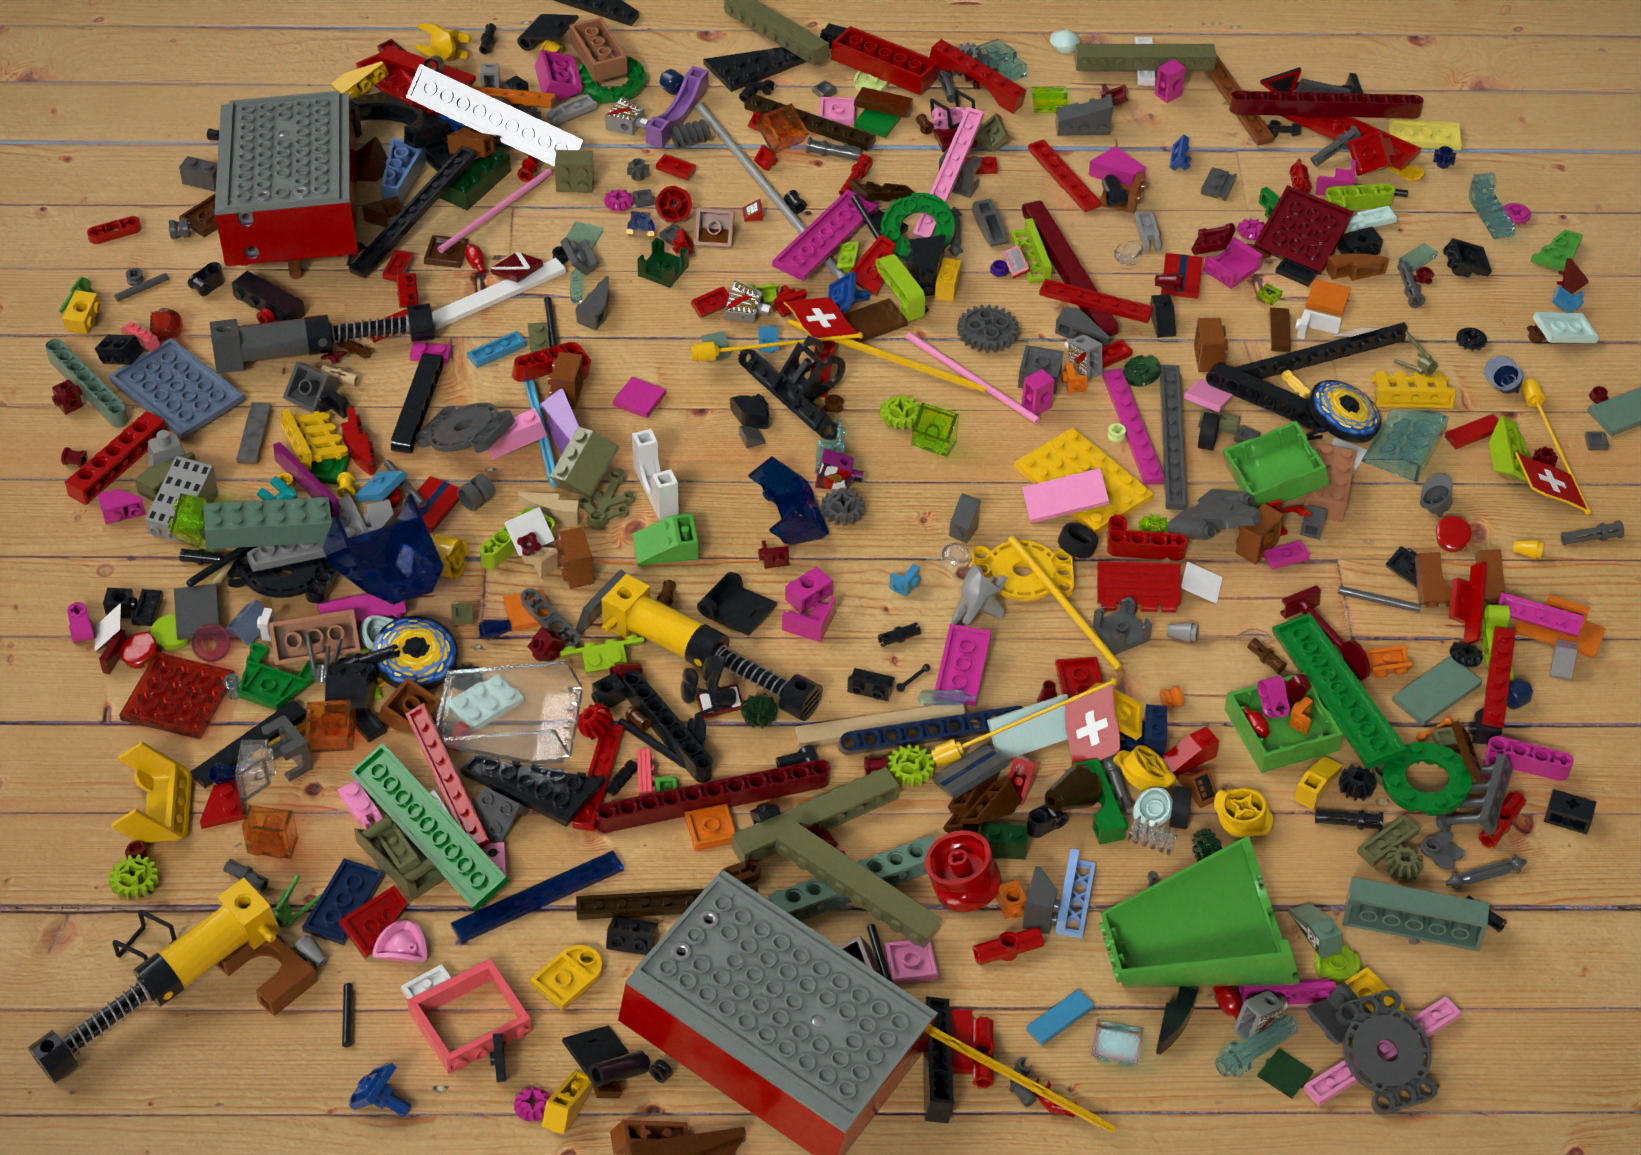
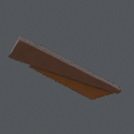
M1000 771L958 798H952L948 809L953 815L943 827L945 832L951 833L965 830L977 833L980 823L961 824L960 820L992 782L997 781Z
M744 1127L633 1142L630 1143V1155H735L741 1143L746 1141V1130Z

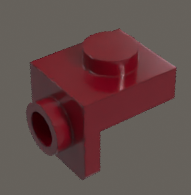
M1106 83L1102 84L1101 98L1111 93L1113 106L1129 101L1126 85L1109 90Z
M766 540L761 541L758 556L759 561H763L765 569L789 566L788 546L767 548Z

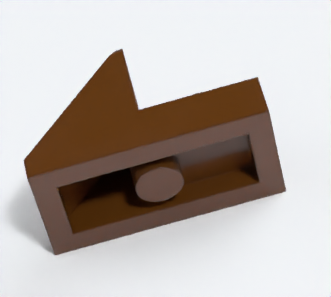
M398 196L362 205L364 221L383 227L388 226L387 218L397 216L401 212Z

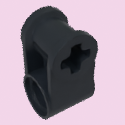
M218 262L208 263L189 277L188 286L196 289L201 296H207L225 282L221 264Z
M1045 803L1029 812L1027 834L1033 838H1040L1055 829L1063 827L1068 822L1069 815L1062 811H1052Z

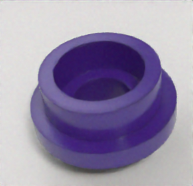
M996 260L991 265L990 272L997 277H1002L1008 274L1009 268L1005 261Z

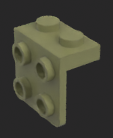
M995 113L984 124L981 123L974 140L980 141L983 147L995 152L1010 137L1001 116Z

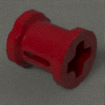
M65 447L61 455V462L63 465L74 464L81 468L87 463V452L85 450L80 452L74 451L69 447Z
M882 755V758L869 759L864 757L865 776L884 767L888 769L886 755Z

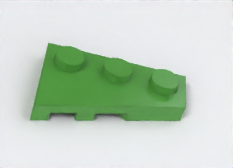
M1565 229L1552 240V243L1548 246L1545 245L1541 252L1535 253L1531 258V262L1557 271H1564L1566 259L1571 258L1573 260L1583 235Z

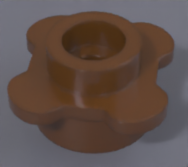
M1538 325L1527 327L1530 341L1539 343L1546 339Z
M832 394L825 398L826 404L823 406L825 411L839 413L843 410L841 406L844 400L840 396Z

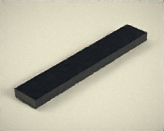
M292 700L190 771L192 778L202 787L207 788L251 757L253 752L280 736L279 729L264 735L262 733V726L283 715L295 726L308 716L307 711L296 701Z

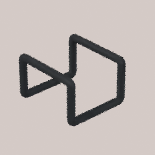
M957 89L954 91L956 107H959V94L971 101L972 108L976 109L973 98ZM930 99L931 116L934 104L947 111L948 127L950 129L959 127L960 122L952 125L951 112L948 107L935 99Z
M139 910L138 915L141 927L126 944L118 940L113 941L116 956L118 958L121 957L127 950L142 957L144 961L148 959L146 954L130 947L146 927L144 916L168 927L172 938L171 943L176 940L173 925L146 911Z

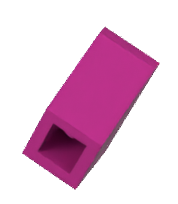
M119 489L98 494L105 524L146 515L141 497Z

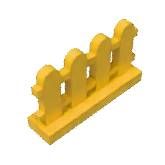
M1379 370L1375 372V376L1372 375L1371 381L1375 382L1377 386L1374 387V393H1376L1374 403L1376 407L1453 408L1456 391L1455 388H1448L1449 377H1445L1442 372H1434L1432 377H1426L1424 373L1419 374L1417 371L1413 373V376H1406L1405 372L1396 371L1394 376H1387L1385 371ZM1389 382L1395 383L1396 387H1390ZM1408 383H1414L1415 387H1409ZM1428 383H1433L1434 387H1428Z
M289 409L281 410V427L297 459L308 470H311L312 461L318 463L332 458L339 460L348 455V448L341 445L342 436L335 434L336 425L329 423V413L314 411V414H294L292 416Z

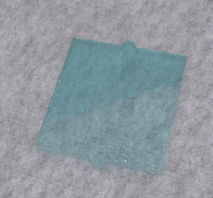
M575 221L566 238L570 241L574 240L578 244L586 239L593 250L604 230L602 227L594 226L590 223L585 224Z

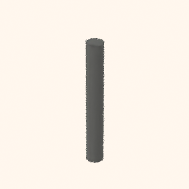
M167 273L161 274L114 294L116 301H120L167 281L169 277Z

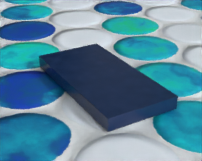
M344 858L302 926L303 932L345 945L349 937L338 922L373 898L385 877V872Z

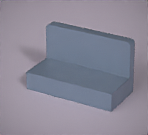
M257 599L247 603L222 632L227 638L237 635L246 645H250L261 633L260 629L257 628V620L259 616H262L264 607Z

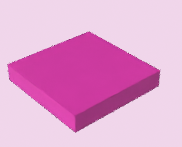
M631 377L613 399V405L648 418L666 395V389Z

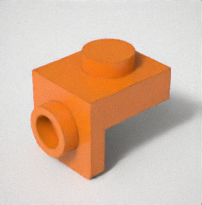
M1073 362L1065 363L1064 371H1061L1062 383L1065 382L1067 393L1086 392L1087 375L1076 376Z
M1307 696L1301 702L1297 701L1294 704L1289 720L1290 726L1305 735L1310 730L1312 720L1308 716L1310 715L1313 700Z

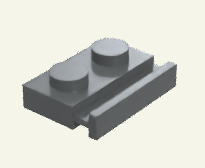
M1212 167L1201 188V194L1217 199L1221 197L1226 201L1236 181L1237 174L1231 175L1228 171Z

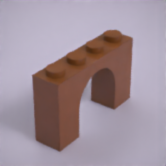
M465 126L447 136L449 153L455 154L461 146L476 151L478 157H487L495 152L493 134H485Z
M1501 549L1480 550L1475 553L1476 564L1480 562L1487 563L1484 602L1487 605H1496L1499 602L1501 593H1505ZM1440 552L1417 554L1414 557L1419 604L1426 605V608H1436L1438 604H1446V607H1450L1451 587L1447 585L1442 575Z
M278 934L275 935L276 939L274 942L269 943L265 941L256 949H253L246 942L216 964L220 970L227 976H230L253 958L268 956L277 959L282 964L279 971L256 990L259 1004L273 1016L277 1015L317 982L314 965L308 960H303L295 948L292 947L290 949Z

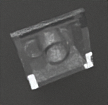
M241 740L235 774L241 802H246L269 786L272 776L276 774V763L272 762L273 749H269L268 740Z

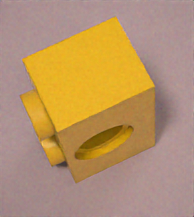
M943 257L936 280L935 299L954 300L960 279L961 260Z
M74 291L62 317L66 331L82 334L89 333L90 328L94 326L97 313L101 311V302H99L97 293Z

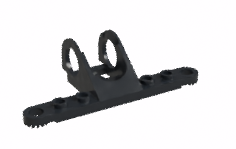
M810 335L807 336L804 343H797L780 372L755 350L746 349L740 351L738 355L740 365L813 431L826 440H833L837 437L839 432L838 424L813 401L833 388L842 379L846 365L841 357L829 353L826 360L823 361L820 357L823 353L824 344L820 339ZM811 345H816V354L808 347ZM804 351L812 360L806 358L800 365L799 357ZM748 354L751 355V358H749L750 360L746 362V356ZM817 363L809 378L806 379L804 377L805 373L810 371V368ZM836 363L838 365L836 375L830 381L821 383L820 376L823 370L828 365ZM831 425V433L827 434V427Z

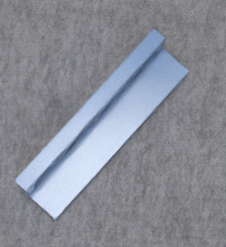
M1071 849L1055 934L1082 939L1096 863L1078 860L1080 850ZM1077 867L1090 869V873L1081 877L1076 870ZM1081 884L1086 891L1078 895L1073 888ZM1078 902L1083 909L1075 913L1070 908V905ZM1075 920L1080 927L1079 930L1066 928V924Z

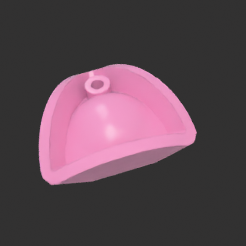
M409 920L390 924L378 937L373 949V956L387 961L424 962L427 959V947L421 928L417 923Z

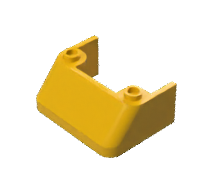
M141 741L120 755L118 761L135 770L134 778L136 785L147 791L145 813L135 808L112 823L111 828L142 843L179 841L188 834L192 775L187 767Z

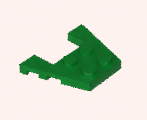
M251 642L250 653L246 660L247 665L238 691L239 698L277 711L315 682V676H311L309 660L298 676L263 665L262 663L270 653L269 647Z

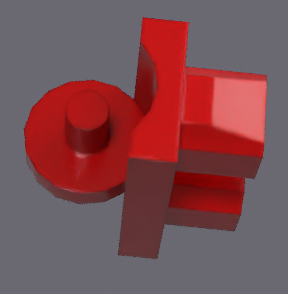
M416 273L397 274L399 308L419 305Z
M787 285L781 286V292L776 293L777 298H774V305L771 307L773 312L778 311L782 318L789 316L792 311L784 302L806 299V290L802 289L795 292L794 288L789 289Z

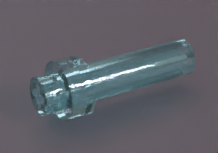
M1284 1015L1242 1043L1232 1041L1222 1047L1219 1052L1220 1056L1215 1059V1066L1219 1073L1224 1077H1229L1230 1075L1240 1077L1251 1070L1255 1059L1298 1032L1295 1020L1289 1015Z

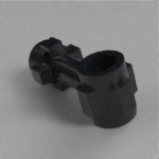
M1271 120L1267 126L1274 138L1278 136V133H1291V136L1301 134V125H1298V123H1293L1292 126H1280L1279 121Z

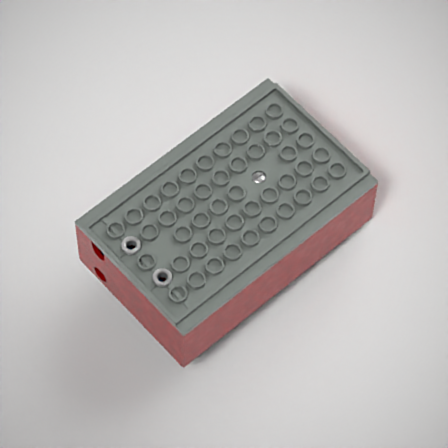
M339 91L242 99L232 100L229 104L221 105L214 212L224 264L226 266H247L249 264L287 261L290 277L292 279H299L301 277L299 259L329 256L341 257L358 252L357 142L349 93L340 94Z
M722 870L626 980L618 1021L812 1155H845L922 1055L938 1013Z

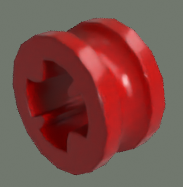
M264 308L262 312L256 314L259 323L275 322V317L268 308Z

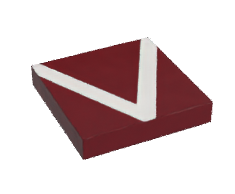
M515 252L490 269L493 275L518 283L544 265L541 259Z

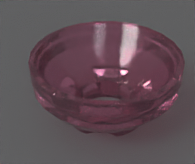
M206 624L195 631L192 636L191 646L194 654L202 661L217 662L223 659L229 652L231 640L228 632L223 627L216 624ZM205 640H214L216 648L213 651L206 650L203 646Z

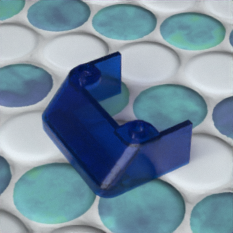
M773 456L748 475L750 479L762 486L764 498L776 504L781 520L773 525L769 531L779 537L784 544L795 545L819 540L829 534L813 490L804 477Z

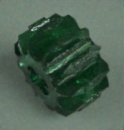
M757 692L755 696L749 695L747 700H743L742 718H744L746 724H751L753 728L760 726L762 729L764 725L770 726L772 721H775L777 718V703H775L773 697L768 698L766 693L761 696Z

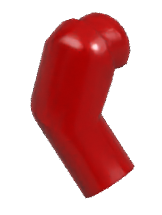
M398 486L389 494V499H387L390 500L392 508L401 502L402 492L398 489Z

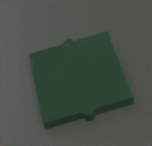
M1279 1048L1271 1059L1266 1060V1065L1261 1069L1257 1077L1293 1099L1298 1091L1304 1088L1306 1081L1311 1077L1314 1070Z

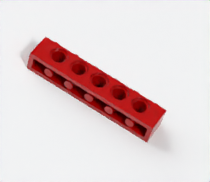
M148 411L143 413L65 481L68 496L84 505L89 504L99 493L105 490L148 452V441L157 438L159 431H167L165 420Z

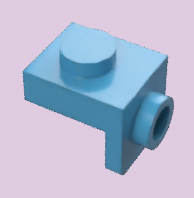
M1559 286L1555 289L1551 302L1567 313H1571L1582 306L1584 292L1580 291L1574 296Z
M776 325L758 327L759 344L779 342ZM779 346L759 349L764 353H774L775 350H779Z
M912 564L903 577L892 573L890 575L889 588L896 593L908 596L913 588H917L920 584V567Z

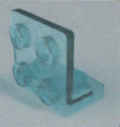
M842 419L837 421V440H817L816 474L824 448L844 453L845 440H841V438H845V426H841Z

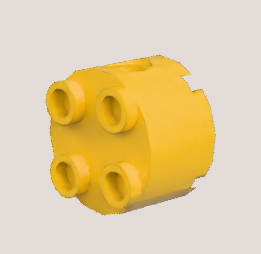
M435 534L429 548L427 547L423 554V558L427 560L428 573L458 579L466 569L467 562L464 559L465 556L469 557V548L464 539Z

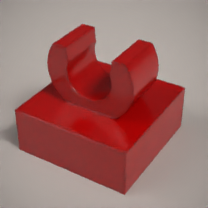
M761 145L754 161L761 168L769 171L772 165H776L778 158L767 146Z
M684 229L677 231V238L672 241L674 252L676 254L680 253V247L688 249L689 254L693 253V240Z

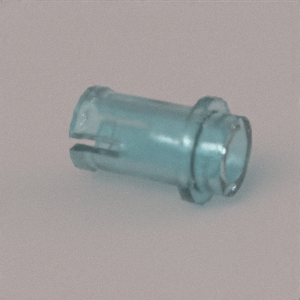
M234 673L227 674L223 679V685L227 689V696L231 700L233 698L232 694L234 700L239 699L240 678Z

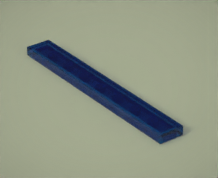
M612 850L451 922V928L462 944L624 871V866Z

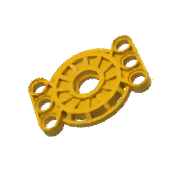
M1018 540L1066 598L1071 597L1074 590L1072 556L1062 548L1056 549L1053 553L1042 544ZM1009 542L1000 544L992 551L985 546H977L973 549L972 565L975 564L986 570L987 572L983 573V576L988 579L993 576L999 579L1002 575L1007 577L1002 590L998 592L1003 597L1018 601H1033L1051 594L1034 572L1028 576H1019L1013 571L1014 568L1021 566L1031 568ZM984 554L986 557L981 559L976 557V555ZM1063 555L1066 556L1068 559L1060 560L1057 557ZM1067 571L1069 574L1061 575L1058 572ZM1067 586L1070 589L1067 591H1063L1059 587Z

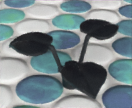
M710 655L705 659L703 679L706 681L705 685L708 690L697 688L698 674L694 669L685 668L682 673L683 680L681 681L680 691L682 700L685 703L691 704L695 699L696 692L710 694L711 702L716 704V706L696 713L694 718H690L687 724V729L702 747H704L706 736V722L702 715L717 709H723V705H734L736 702V691L734 688L718 686L727 658L725 656Z

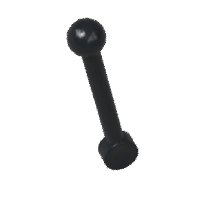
M924 664L921 670L915 673L904 683H898L896 686V690L898 692H903L905 690V686H907L909 683H911L913 680L919 677L922 673L928 672L930 670V665Z

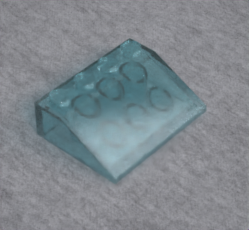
M1391 410L1363 456L1362 462L1418 482L1445 434L1449 417L1432 410Z

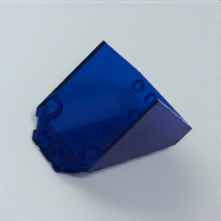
M412 494L407 496L395 524L354 537H347L339 516H335L322 547L330 566L366 593L393 605L432 593L444 568Z

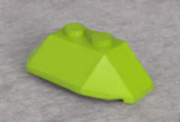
M1502 415L1489 441L1493 469L1497 474L1503 475L1508 479L1527 482L1515 453L1519 452L1530 458L1529 450L1523 436L1518 431V424Z

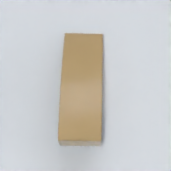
M519 492V508L522 511L526 508L540 507L542 513L552 518L555 523L578 526L579 501L560 500L559 494Z

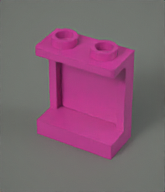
M1233 237L1227 250L1214 259L1210 256L1205 258L1203 271L1232 289L1261 268L1263 255L1236 237Z

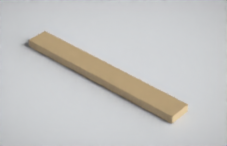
M955 702L795 726L794 731L798 747L801 748L806 745L814 746L839 742L841 736L849 731L966 714L963 702Z

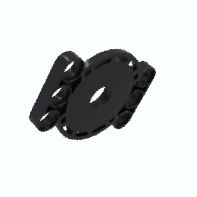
M245 552L235 560L227 572V583L233 588L247 585L253 591L268 597L286 598L305 594L308 602L320 603L326 598L339 577L340 566L335 560L321 562L317 558L253 572L247 560V552ZM284 570L292 572L291 574L286 576H279L275 574L278 571Z

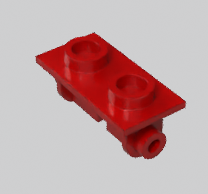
M1299 158L1289 171L1292 186L1309 193L1312 186L1310 180H1308V168L1301 164V159Z

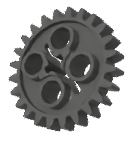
M990 304L987 308L981 305L979 309L973 306V311L967 309V313H962V317H959L957 324L958 336H961V341H965V346L971 344V349L977 347L978 352L985 349L986 353H988L989 349H992L996 353V349L1003 351V346L1009 348L1010 344H1014L1015 340H1017L1019 334L1018 321H1015L1016 316H1011V312L1005 313V308L998 310L997 305L994 308H991Z

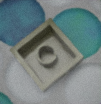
M557 149L554 163L556 192L592 193L594 185L593 151Z

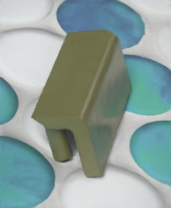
M387 816L366 830L354 829L357 844L411 899L420 897L446 879L433 865L432 861L403 833L402 835L418 856L421 864L403 875L399 872L376 837L394 824V821L390 820Z

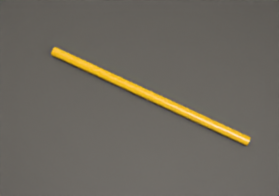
M1014 535L1010 536L1008 542L1111 666L1116 671L1121 670L1122 664Z

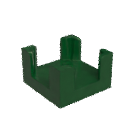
M655 238L651 244L652 254L645 260L644 255L641 254L637 259L638 276L671 288L689 267L688 249L680 247V257L664 252V241Z

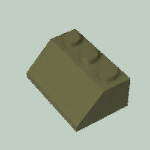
M577 427L552 471L550 478L560 489L592 497L619 446L593 430Z

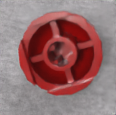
M674 185L668 186L661 190L656 197V212L665 222H681L691 212V196L685 189Z

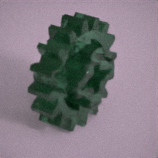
M1205 828L1193 834L1194 839H1192L1194 846L1192 847V852L1195 854L1194 857L1197 862L1223 849L1221 841L1216 838L1215 833H1211V829Z

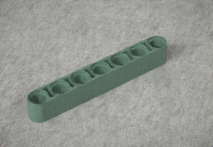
M60 339L49 340L45 345L49 362L67 380L70 379L74 385L80 387L82 396L113 427L125 426L128 423L125 404Z

